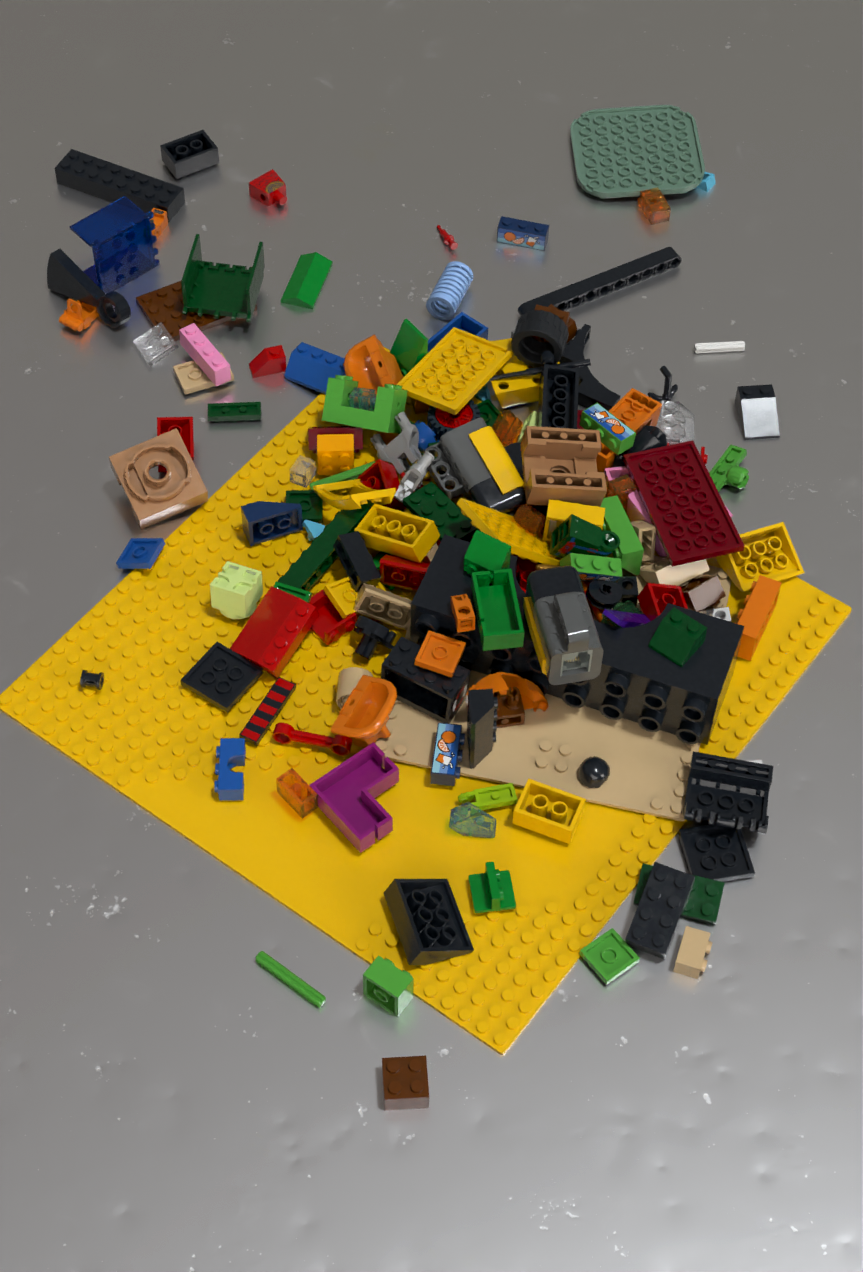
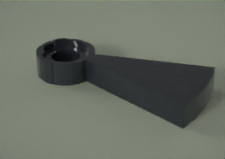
M61 249L50 254L47 266L48 289L97 307L100 318L109 327L117 328L129 321L131 310L128 302L120 293L110 291L105 294Z

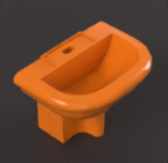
M372 335L354 345L345 356L343 364L346 376L353 377L354 381H359L356 398L363 402H375L378 386L384 387L385 384L396 385L403 378L395 356L384 349L376 335Z
M362 675L340 710L337 719L331 727V732L350 737L355 746L364 748L373 742L375 743L379 738L390 737L391 733L386 727V723L397 699L396 687L388 680Z

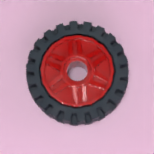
M472 400L456 415L430 405L427 425L436 434V439L441 440V436L480 418V410Z

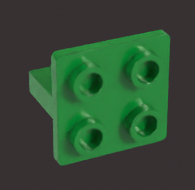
M486 862L485 873L469 875L468 879L475 913L516 908L509 870L499 871V869H495L494 862Z

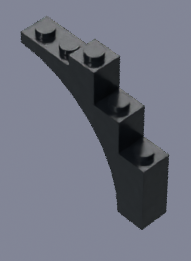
M584 324L581 329L577 330L574 339H571L566 344L559 361L560 363L585 359L583 351L590 339V325ZM588 366L573 368L579 369L578 405L589 408L598 403L609 411L620 400V395L602 385L592 375Z

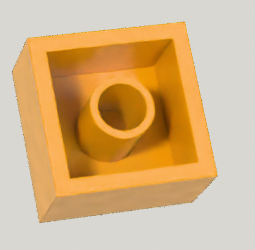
M354 434L317 435L318 475H335L354 468Z

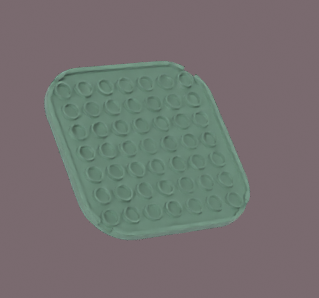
M651 105L594 109L582 113L581 117L577 120L574 119L571 124L570 137L577 182L584 191L591 195L605 199L684 194L696 188L704 178L705 164L696 121L688 111L685 113L680 110V107Z

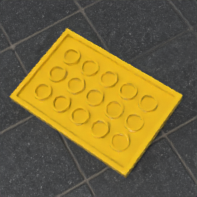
M453 327L396 385L402 386L403 390H408L407 396L456 415L513 356V351L510 348Z
M460 498L457 502V505L462 509L461 513L472 520L471 524L474 527L510 545L511 555L515 554L524 560L526 558L530 559L536 564L539 562L560 566L562 558L550 554L551 541L543 540V535L534 523Z

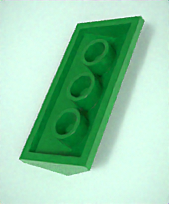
M317 252L301 255L281 298V303L313 309L333 261Z

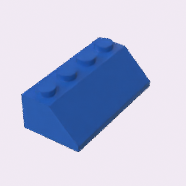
M301 342L291 352L284 378L326 394L328 377L335 378V375L346 376L343 365L345 358Z

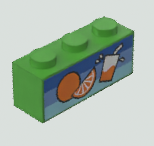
M596 403L582 411L579 425L586 430H599L601 442L614 453L619 455L633 447L636 433L600 404Z
M569 553L560 560V566L568 565L576 568L581 581L592 582L596 579L615 582L622 577L621 559Z

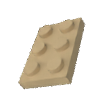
M194 360L173 366L174 374L184 395L215 386ZM230 369V372H231V380H230V381H234V375H233V373H232V371H231V369Z

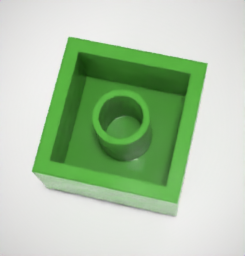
M378 955L363 974V994L399 1017L413 999L414 979L409 972L401 971L395 967L391 960L383 959Z

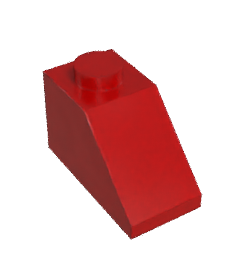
M282 345L264 348L249 363L253 378L286 371V356Z

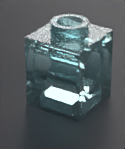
M355 387L349 395L350 407L368 411L374 410L376 402V392L374 389Z

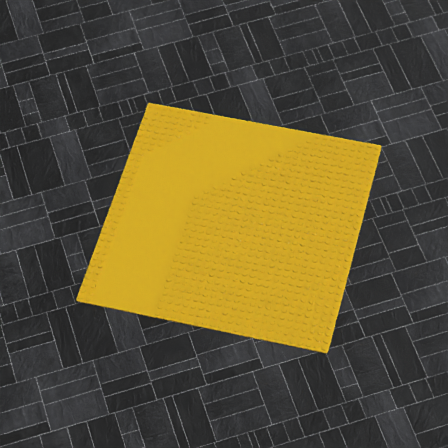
M320 393L220 487L207 502L203 503L164 540L165 545L151 569H133L0 694V710L371 965L379 955L383 959L391 960L395 967L401 971L409 972L414 979L413 995L497 1053L503 1055L580 959V950L594 941L638 885L643 863L653 866L678 834L679 829H682L688 820L677 821L586 801L582 818L571 843L568 844L513 824V812L516 804L481 811L476 810L468 814L462 813L461 806L475 802V799L471 802L460 803L458 796L461 793L502 785L501 783L460 775V779L455 781V786L431 784L430 768L392 761L399 768V782L377 796L375 800L393 818V831L380 840L375 838V843L360 853L311 800L309 785L364 749V747L355 746L352 743L350 753L341 756L332 752L330 748L291 741L289 744H282L275 741L272 737L277 723H287L299 731L334 737L337 734L331 732V727L341 710L336 703L339 672L346 668L358 667L368 670L372 673L373 677L381 678L382 663L391 650L378 644L370 660L355 653V650L363 636L353 630L346 632L339 640L329 645H326L311 629L309 630L279 676L296 684V689L258 746L245 741V766H236L231 769L233 772H243L244 800H219L218 793L214 791V782L218 780L219 776L215 774V764L219 763V758H216V747L220 746L221 738H240L239 734L277 678L263 670L262 676L228 713L181 685L180 680L216 642L230 649L252 616L250 615L243 619H231L225 617L219 609L211 606L210 584L214 578H218V573L222 572L226 562L229 561L262 571L263 595L257 602L258 607L270 587H274L275 582H278L279 578L286 574L290 566L300 558L302 552L307 550L312 544L313 540H308V533L306 528L303 527L302 531L250 546L243 531L241 506L257 501L286 503V491L310 490V483L332 476L318 475L317 454H313V450H309L308 428L349 425L322 420L326 394ZM407 396L404 410L407 418L414 423L420 420V423L424 422L427 425L428 412L415 414L411 399ZM475 397L471 399L474 401V404L482 402ZM500 412L507 419L508 425L494 432L505 448L509 444L518 441L523 424ZM362 428L363 449H359V453H354V468L378 460L376 456L377 450L370 441V438L379 431ZM407 457L406 460L411 467L412 464ZM396 470V473H397V476H398V479H399V482H400V474H399L398 471ZM428 471L423 478L422 484L425 486L433 482L436 485ZM447 486L446 489L452 490L454 487ZM347 491L343 493H337L336 495L345 496L352 494ZM462 494L450 500L457 505L460 498H465ZM629 494L617 495L627 514ZM323 500V523L319 524L325 526L330 524L336 513L341 510ZM525 507V511L531 510L533 512V509ZM407 508L404 509V512L412 514ZM536 520L534 524L540 530L545 521ZM366 547L368 552L372 555V557H375L378 553L381 552L379 550ZM339 557L309 590L312 596L323 590L326 585L348 577ZM716 557L706 559L708 566L722 568ZM796 576L779 581L782 584L777 604L751 661L737 656L734 673L708 745L700 743L699 753L736 759L849 616L852 608ZM731 581L727 607H729L731 622L737 623L738 613L740 609L744 608L745 598L751 592L748 590L741 593L733 581ZM383 585L386 591L403 598H408L411 601L417 592L400 587L389 590ZM360 613L357 614V619H358L359 615L371 619V617L365 616V615H363V614H360ZM382 621L377 622L397 634L392 643L393 646L396 645L401 636L405 638L407 630ZM83 670H87L89 673H104V683L101 690H97V687H81L80 679ZM514 786L517 799L519 800L524 788ZM469 819L473 820L472 835H468ZM474 820L492 822L491 837L473 836ZM486 862H494L495 869H499V871L509 870L516 908L475 913L468 879L469 875L485 873ZM394 879H448L474 951L428 965H409L387 905L384 891Z

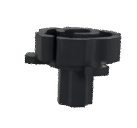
M359 615L353 631L363 637L355 653L370 660L378 644L392 650L394 648L392 643L397 634L387 627Z

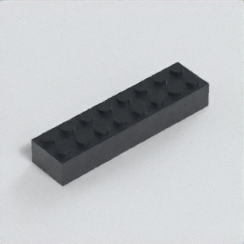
M73 149L55 167L58 184L151 216L153 208L167 211L168 223L185 204L183 187Z

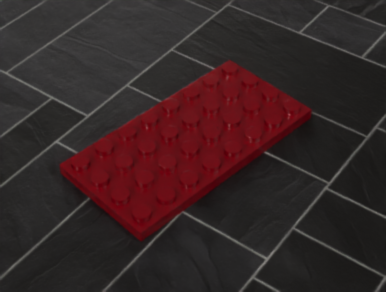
M693 440L623 456V461L649 518L656 527V533L672 567L744 551L745 545Z

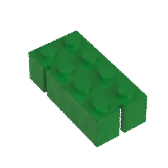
M511 568L493 570V586H489L490 571L472 572L471 590L483 651L523 647L524 628Z

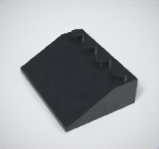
M394 879L384 891L387 905L409 965H428L474 951L448 879Z

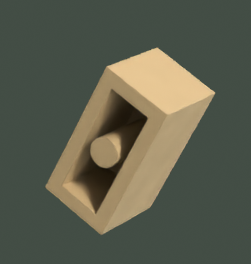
M688 926L685 927L673 972L698 979L700 971L705 972L708 960H705L704 956L705 953L710 954L713 943L709 941L711 933Z

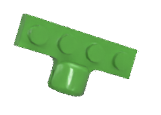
M730 445L709 472L718 492L724 485L737 489H743L747 485L749 471L739 466L747 455L746 449Z

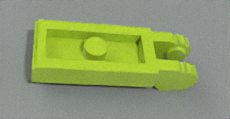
M513 783L475 789L471 792L461 793L458 796L460 803L471 802L475 799V802L461 806V811L465 814L473 813L476 810L481 811L513 805L518 802Z

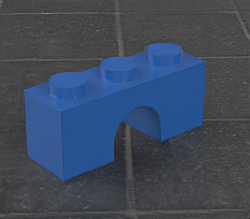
M221 738L220 746L216 747V758H219V763L215 764V774L219 776L218 780L214 782V791L218 793L219 800H244L243 772H233L231 769L236 766H245V738Z

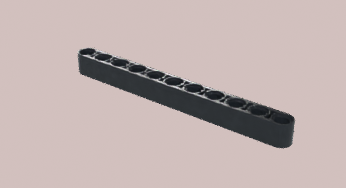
M666 247L527 301L519 306L518 313L522 316L526 312L534 310L536 304L545 307L552 304L559 310H570L672 270L680 265L682 258L672 247Z

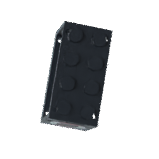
M401 636L382 663L381 679L393 683L397 689V700L443 723L450 724L465 701L471 670L458 664L451 678L416 666L414 662L421 646Z

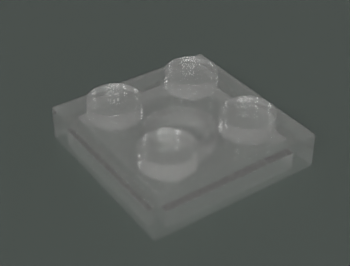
M162 322L133 341L150 367L179 348Z

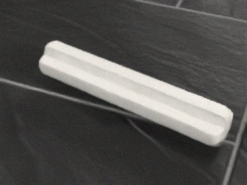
M744 341L696 343L694 345L695 353L745 350Z

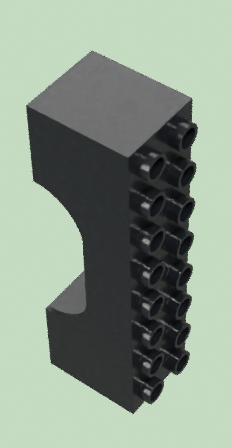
M448 535L443 536L411 602L410 641L422 646L428 630L465 642L466 647L458 664L469 670L486 675L497 672L516 674L523 679L533 682L544 695L548 694L561 698L571 707L581 708L586 706L599 710L602 715L612 720L624 718L636 722L646 731L657 732L661 730L676 735L679 740L687 744L699 742L708 745L734 673L744 626L667 603L663 612L654 620L636 627H615L594 620L603 648L600 674L590 680L552 685L549 683L547 675L542 673L524 613L523 602L526 593L521 589L516 579L518 557L510 556V568L524 628L523 647L483 651L471 590L472 575L464 571V557L471 542ZM467 593L475 614V630L457 633L450 597ZM673 607L707 627L704 643L682 667L648 647L662 619Z

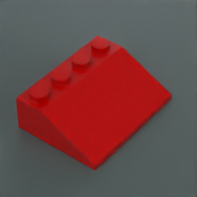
M271 586L230 649L278 679L320 614L315 606L299 597Z

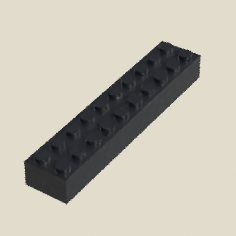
M544 364L540 376L537 427L577 429L579 369ZM533 505V520L546 521L548 506Z

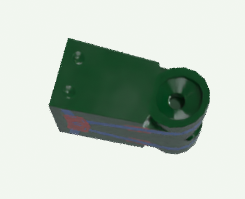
M571 514L552 532L550 554L559 558H564L569 553L607 557L619 547L620 539L614 532L602 531L600 527Z

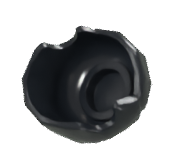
M597 756L585 759L578 771L579 780L590 788L601 787L610 776L609 765L605 760Z

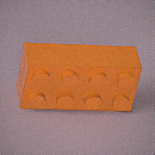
M762 575L759 576L757 582L753 581L750 589L751 593L746 596L743 604L744 608L740 609L737 616L738 621L736 624L744 626L738 657L751 661L776 607L781 582Z

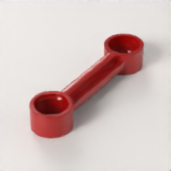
M277 723L272 735L275 741L282 744H289L291 741L330 748L332 752L341 756L350 753L353 743L352 739L347 736L337 734L334 737L299 731L287 723Z

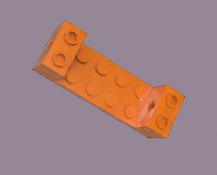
M632 388L609 412L636 433L643 424L646 426L657 425L662 403ZM602 442L601 451L596 457L597 472H604L605 468H612L616 455Z

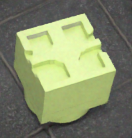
M227 561L222 568V572L218 573V578H214L210 584L211 606L219 609L225 617L231 619H243L252 615L257 608L258 600L263 595L262 571Z

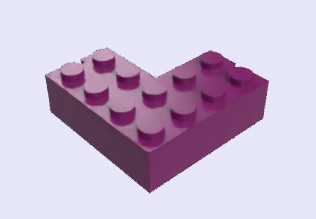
M373 742L310 784V798L361 853L375 843V838L380 840L393 831V818L375 798L399 782V768L388 757L385 758V753Z

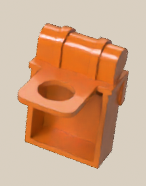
M69 298L67 300V309L60 316L59 322L64 326L72 328L74 331L81 332L82 329L88 328L91 322L99 317L97 307Z

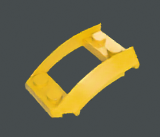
M360 479L313 486L316 494L329 505L340 510L361 509L362 504H368L367 500L378 505L391 504L396 493V488L384 490L371 489L363 485ZM347 491L352 494L345 496L336 495L337 493H343Z

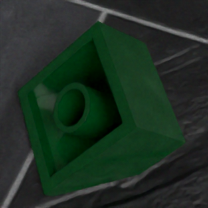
M673 607L662 619L648 647L682 667L704 643L707 627Z

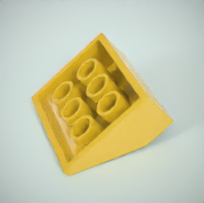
M784 522L739 534L745 545L744 551L716 557L719 565L741 593L750 590L753 581L757 582L760 575L781 581L804 574Z

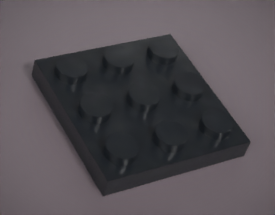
M216 642L180 681L181 685L228 713L262 676L263 668L221 643Z
M716 824L679 829L678 835L691 875L721 882L754 877L755 871L741 829H736V826L730 828Z

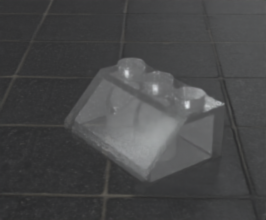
M661 400L662 408L659 415V429L666 435L667 443L673 445L694 441L695 415L679 401Z

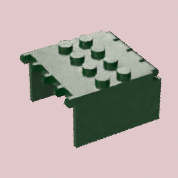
M196 234L181 280L184 303L183 315H187L188 312L198 313V317H202L203 314L215 315V319H219V316L231 317L232 321H236V318H244L247 320V323H251L264 277L263 242H259L253 266L249 267V270H247V266L233 265L230 268V264L216 263V266H214V262L202 261L200 234Z

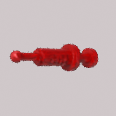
M437 225L440 235L444 238V243L450 245L452 250H455L458 244L454 242V237L449 235L445 229H441L440 225Z

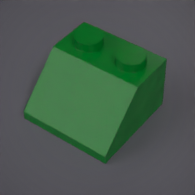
M476 530L464 557V571L472 575V572L490 571V583L493 584V570L510 569L511 546Z

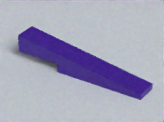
M608 609L603 611L605 616L622 628L636 627L650 622L644 614Z

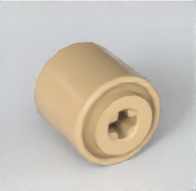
M358 667L346 668L339 672L336 703L339 708L342 709L362 675L373 677L371 672Z

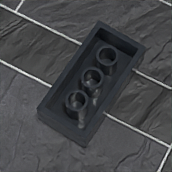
M658 862L654 863L625 942L630 947L664 960L666 959L693 888L695 876Z

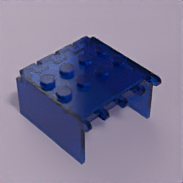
M126 196L70 226V229L90 247L92 246L94 265L83 272L106 294L119 289L160 264V261L154 257L158 254V249L153 248V243L157 241V237L151 233L155 229V224L150 223L154 213L152 211L144 213Z

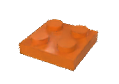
M428 630L414 665L452 678L466 643Z

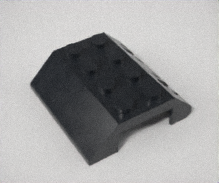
M693 751L687 780L683 818L691 821L695 819L697 822H700L701 819L708 820V824L716 823V825L730 828L736 826V829L747 827L749 831L754 832L756 830L758 833L766 834L769 818L767 816L768 795L772 783L773 766Z

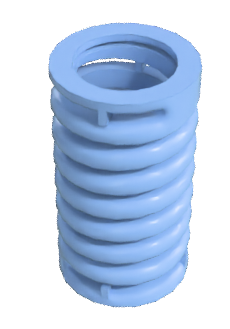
M457 261L446 265L426 303V308L433 317L444 321L454 317L474 278L472 270L467 265Z

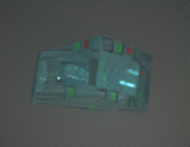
M470 802L451 809L449 827L463 836L494 838L496 819Z

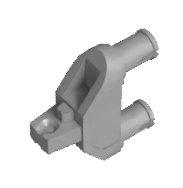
M425 451L420 460L412 464L402 478L394 495V498L399 502L403 503V498L417 491L422 485L423 478L428 472L427 468L435 459L431 453Z

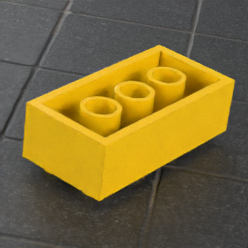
M375 503L354 530V532L359 531L366 547L421 563L440 537L433 520Z

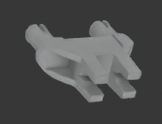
M405 412L395 416V420L402 431L387 446L380 434H375L370 438V441L377 450L376 456L378 459L391 462L399 474L402 472L406 473L410 468L406 460L407 457L411 464L417 463L422 457L418 449L419 431L416 425L410 423Z

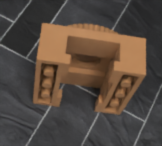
M526 426L521 441L526 504L548 506L550 499L589 506H601L607 489L605 473L597 472L596 457L601 451L599 430Z
M177 428L109 456L111 469L132 506V513L141 530L208 501V491ZM162 465L166 468L167 474L162 479H154L149 475V470Z

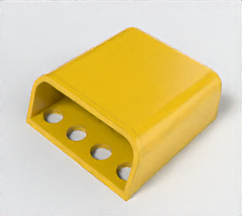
M512 338L492 342L511 349ZM513 353V356L495 375L523 371L535 367L524 364ZM541 374L491 381L502 409L539 401Z

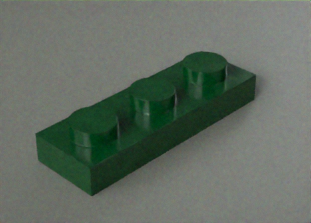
M261 402L208 404V422L261 420Z

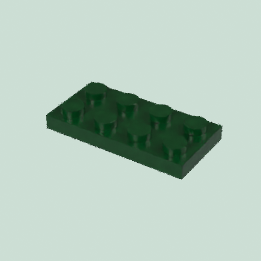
M433 482L403 498V505L413 515L434 521L440 534L438 538L440 541H442L444 535L465 541L473 536L476 530H479L471 524L472 520L463 515L461 509Z
M644 863L642 865L633 905H639L653 868L652 865ZM695 876V882L682 917L716 924L725 882Z

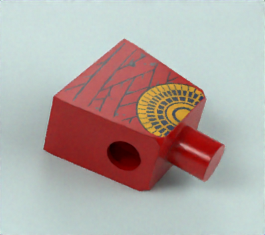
M273 169L249 182V195L263 204L271 206L276 202L280 205L286 203V185Z

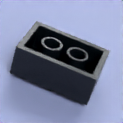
M204 130L160 145L162 161L176 179L219 163L218 147Z

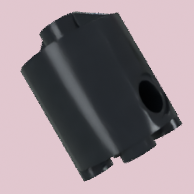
M643 424L636 432L633 447L617 456L623 461V456L626 454L667 446L666 435L658 427Z

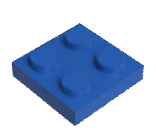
M131 538L116 564L119 569H151L165 542L163 538Z

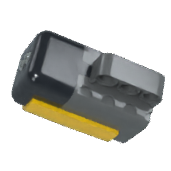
M477 418L441 436V440L425 450L437 457L427 469L437 487L449 499L463 494L466 500L511 516L525 511L524 481L493 428L487 426L483 418ZM444 471L445 474L440 475L437 472ZM452 486L454 489L448 490L446 487Z
M566 565L531 572L527 578L523 609L542 673L547 675L549 683L552 685L596 678L601 672L603 648L578 571L573 566Z

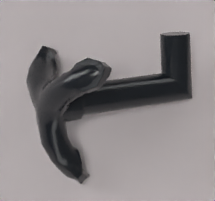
M662 366L660 371L665 377L664 392L662 396L649 392L648 396L666 404L669 408H676L677 405L671 399L675 392H677L678 385L675 384L671 388L672 374L666 366Z

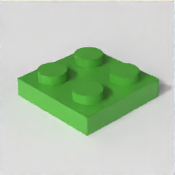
M613 928L582 948L579 953L606 985L640 961L637 954Z

